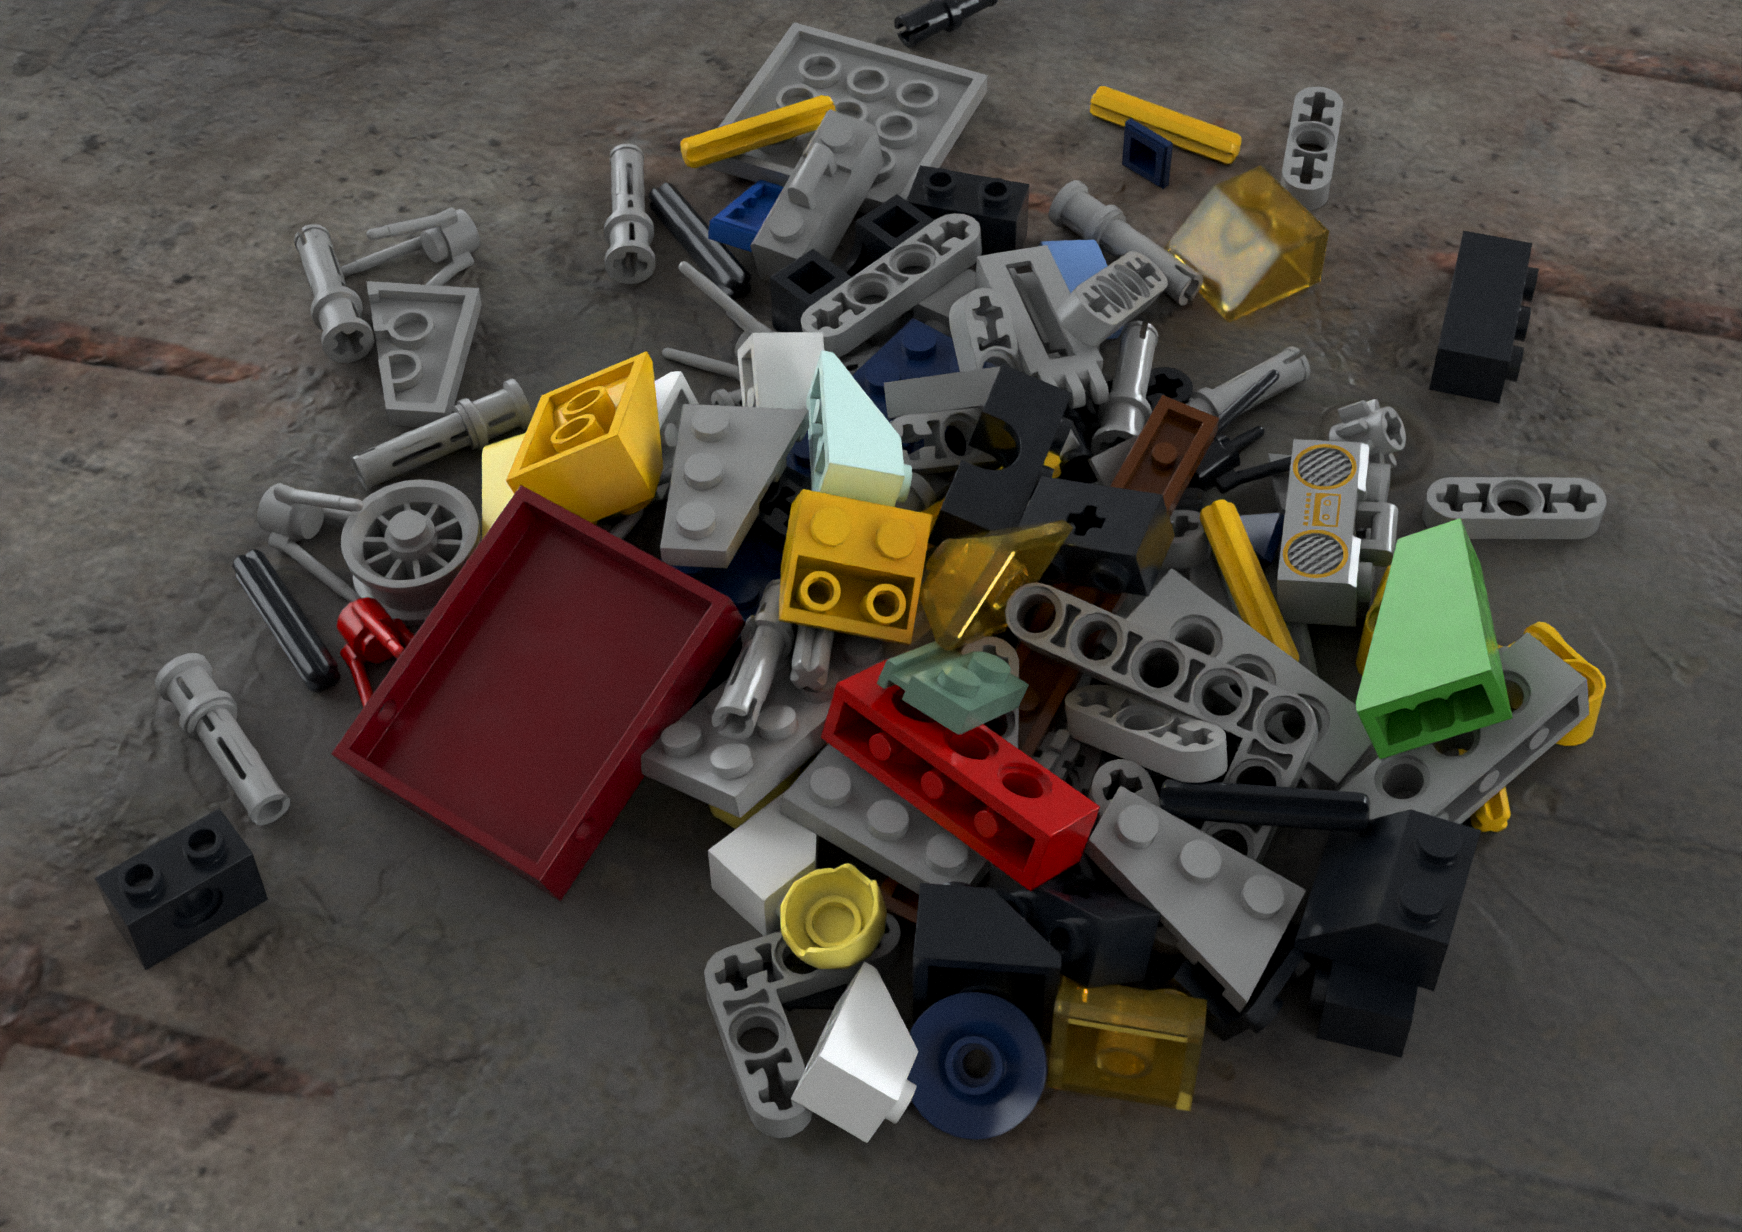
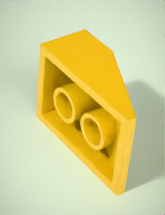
M643 352L541 395L506 479L514 494L522 485L594 525L598 520L620 512L622 515L636 513L653 500L663 471V458L653 361L648 352Z

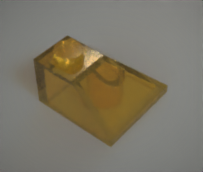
M1064 520L979 532L956 539L949 538L941 543L932 553L926 564V569L930 573L921 586L919 593L936 643L944 650L949 651L979 641L984 637L1005 632L1009 627L1005 614L1008 599L1015 590L1023 585L1038 583L1073 527Z

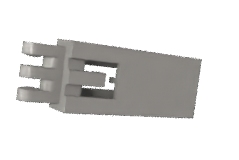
M1043 245L977 256L976 289L981 287L991 288L998 292L1007 302L1011 312L1024 373L1071 392L1072 394L1068 402L1071 409L1085 406V392H1088L1094 405L1108 403L1109 390L1102 374L1103 358L1097 346L1087 345L1075 338L1058 319L1056 311L1071 293L1048 246ZM1030 265L1033 272L1017 274L1015 267ZM1060 353H1064L1066 357L1061 358Z

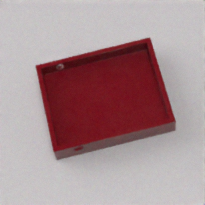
M520 485L331 755L362 781L561 901L645 775L641 772V755L661 737L662 732L667 727L675 724L689 711L742 632L746 622L731 598Z

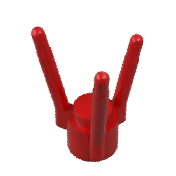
M370 597L359 598L349 603L340 613L336 625L339 634L346 642V645L340 651V656L350 668L363 708L373 695V690L364 667L365 661L381 663L392 656L398 659L405 650L400 643L407 647L414 637V634L401 619H393L378 600Z

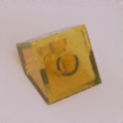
M1260 165L1214 185L1165 245L1164 249L1179 261L1203 275V283L1199 293L1230 323L1320 282L1329 230Z
M1063 976L1053 1014L1047 1087L1191 1111L1204 1037L1207 1000L1188 997L1184 993L1173 989L1150 991L1119 985L1087 988Z

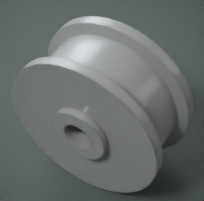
M423 479L394 483L370 494L362 501V510L351 512L344 524L341 535L342 554L347 567L353 574L356 592L361 598L370 597L378 600L393 619H401L406 626H421L482 541L478 515L468 497L460 490L446 483Z

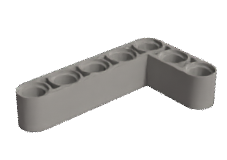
M1037 582L1025 584L1015 590L1008 599L1005 610L1007 624L1022 644L1032 651L1108 685L1214 724L1225 731L1227 738L1240 743L1222 783L1241 784L1244 778L1251 773L1263 772L1276 780L1277 787H1297L1316 745L1319 733L1313 709L1299 695L1046 584ZM1041 603L1055 606V621L1049 629L1041 633H1031L1025 630L1024 619L1030 608ZM1105 629L1113 631L1117 635L1116 649L1109 657L1097 661L1085 657L1084 644L1090 634L1097 630ZM1162 656L1172 657L1178 661L1179 672L1173 683L1162 688L1151 687L1145 683L1144 673L1150 661ZM1223 683L1235 685L1242 692L1241 703L1236 711L1229 715L1218 716L1206 710V696L1211 688ZM1279 712H1296L1306 722L1304 733L1293 743H1276L1268 736L1267 728L1269 721ZM1204 821L1200 831L1215 839L1225 834L1240 835L1247 842V857L1261 864L1278 826Z

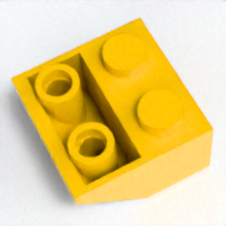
M802 489L792 502L780 570L779 621L907 646L911 645L932 515Z

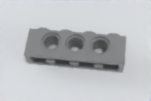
M1171 568L1151 590L1149 597H1145L1126 618L1181 644L1193 646L1206 655L1291 691L1305 699L1315 713L1319 733L1316 745L1296 788L1334 791L1344 777L1357 771L1372 753L1374 746L1357 714L1356 705L1174 569ZM1157 657L1147 665L1144 678L1151 679L1153 677L1164 687H1167L1177 678L1179 663L1172 657ZM1218 684L1211 688L1206 696V710L1218 716L1229 715L1236 711L1242 698L1238 697L1231 690L1230 686H1233V684ZM1282 711L1274 715L1269 721L1267 733L1269 738L1276 743H1293L1298 739L1291 737L1283 726L1295 724L1305 729L1306 722L1296 712ZM1228 738L1234 748L1238 750L1240 743Z
M1526 632L1510 647L1503 646L1498 649L1510 708L1517 709L1512 712V719L1383 759L1378 757L1364 770L1354 771L1344 777L1334 791L1360 792L1368 795L1370 800V819L1411 809L1462 824L1589 715L1587 679L1530 633ZM1451 749L1467 750L1466 753L1459 756L1443 755V753ZM1405 790L1418 792V794L1408 799L1393 798L1395 794Z

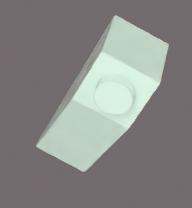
M821 350L806 398L807 410H809L808 439L812 491L895 507L896 502L905 503L911 487L912 467L911 465L904 464L900 435L834 352Z

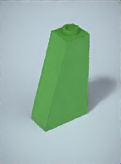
M1461 518L1397 540L1356 699L1357 714L1379 759L1513 718L1481 564Z

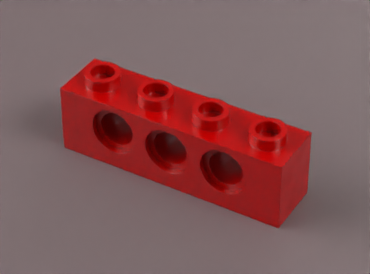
M888 659L836 684L821 738L1019 884L1032 891L1080 861L1099 812V805L984 724L958 735L903 701L902 698L905 690L901 687L893 685L884 689L876 684Z

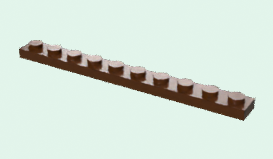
M1162 395L1110 487L1162 494L1170 518L1217 434L1219 418ZM1063 582L1053 585L1056 589L1115 615L1128 594H1108L1097 588ZM1043 603L1027 632L1041 633L1049 629L1055 621V606ZM1097 630L1089 635L1084 644L1085 657L1092 659L1107 630ZM1021 642L1016 650L1019 658V679L1029 684L1019 705L1018 749L1033 759V757H1037L1040 745L1048 732L1052 731L1064 710L1066 696L1075 690L1084 673L1032 651ZM996 718L984 723L985 726L1001 737L1006 732L1004 724ZM887 876L880 887L887 913L895 917L900 927L915 934L919 894Z

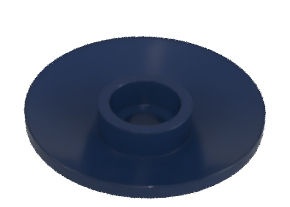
M985 992L959 993L939 1000L930 1006L911 1028L909 1034L918 1050L916 1059L907 1077L908 1081L917 1085L911 1101L919 1113L939 1130L964 1139L992 1138L1018 1126L1036 1107L1043 1093L1047 1078L1046 1050L1042 1037L1033 1021L1014 1003L1000 996ZM972 1050H982L990 1057L991 1069L984 1077L973 1075L967 1067V1057Z

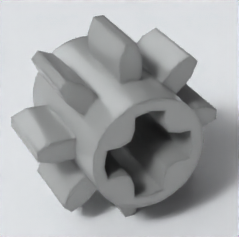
M1377 399L1368 402L1361 400L1339 408L1338 412L1342 423L1331 427L1329 441L1362 442L1369 446L1370 463L1391 464V468L1396 467L1397 463L1392 453L1402 450L1406 443L1404 425L1397 412L1391 407L1380 409Z

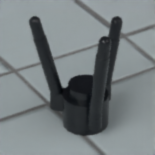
M1270 370L1218 416L1217 434L1189 482V486H1198L1203 489V493L1216 487L1221 494H1225L1241 484L1290 471L1292 456L1235 472L1234 469L1241 464L1238 451L1264 435L1265 431L1261 426H1256L1232 440L1223 434L1217 437L1223 429L1279 379L1280 374L1277 370Z

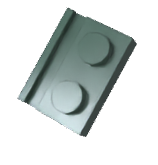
M951 636L888 659L876 684L884 689L893 685L901 687L905 690L902 698L903 701L958 735L1018 708L1029 684L1011 674L1010 666L993 654L982 651H972L964 655L954 650L957 640Z

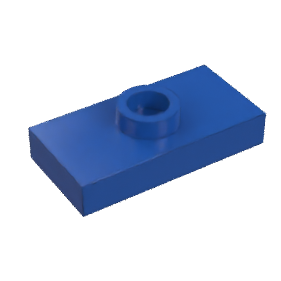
M761 179L709 221L708 239L752 252L750 245L784 186Z

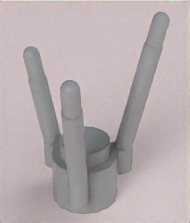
M453 207L435 215L372 228L366 233L367 238L370 240L425 231L421 232V235L341 266L343 276L347 277L424 248L427 256L433 262L443 261L449 263L425 284L443 286L458 272L474 265V260L470 253L478 250L480 247L478 230L471 217L464 210H455Z
M680 262L679 270L726 311V315L744 330L735 346L734 354L737 358V350L752 333L775 332L757 321L688 262ZM664 348L662 351V356L666 359L732 377L740 381L739 366L672 348Z
M282 483L271 486L261 498L257 511L259 526L263 530L271 532L268 546L287 553L349 603L361 598L347 583L296 544V541L313 538L319 532L323 519L345 524L351 514L350 511L357 512L362 510L363 502L359 499L299 490Z

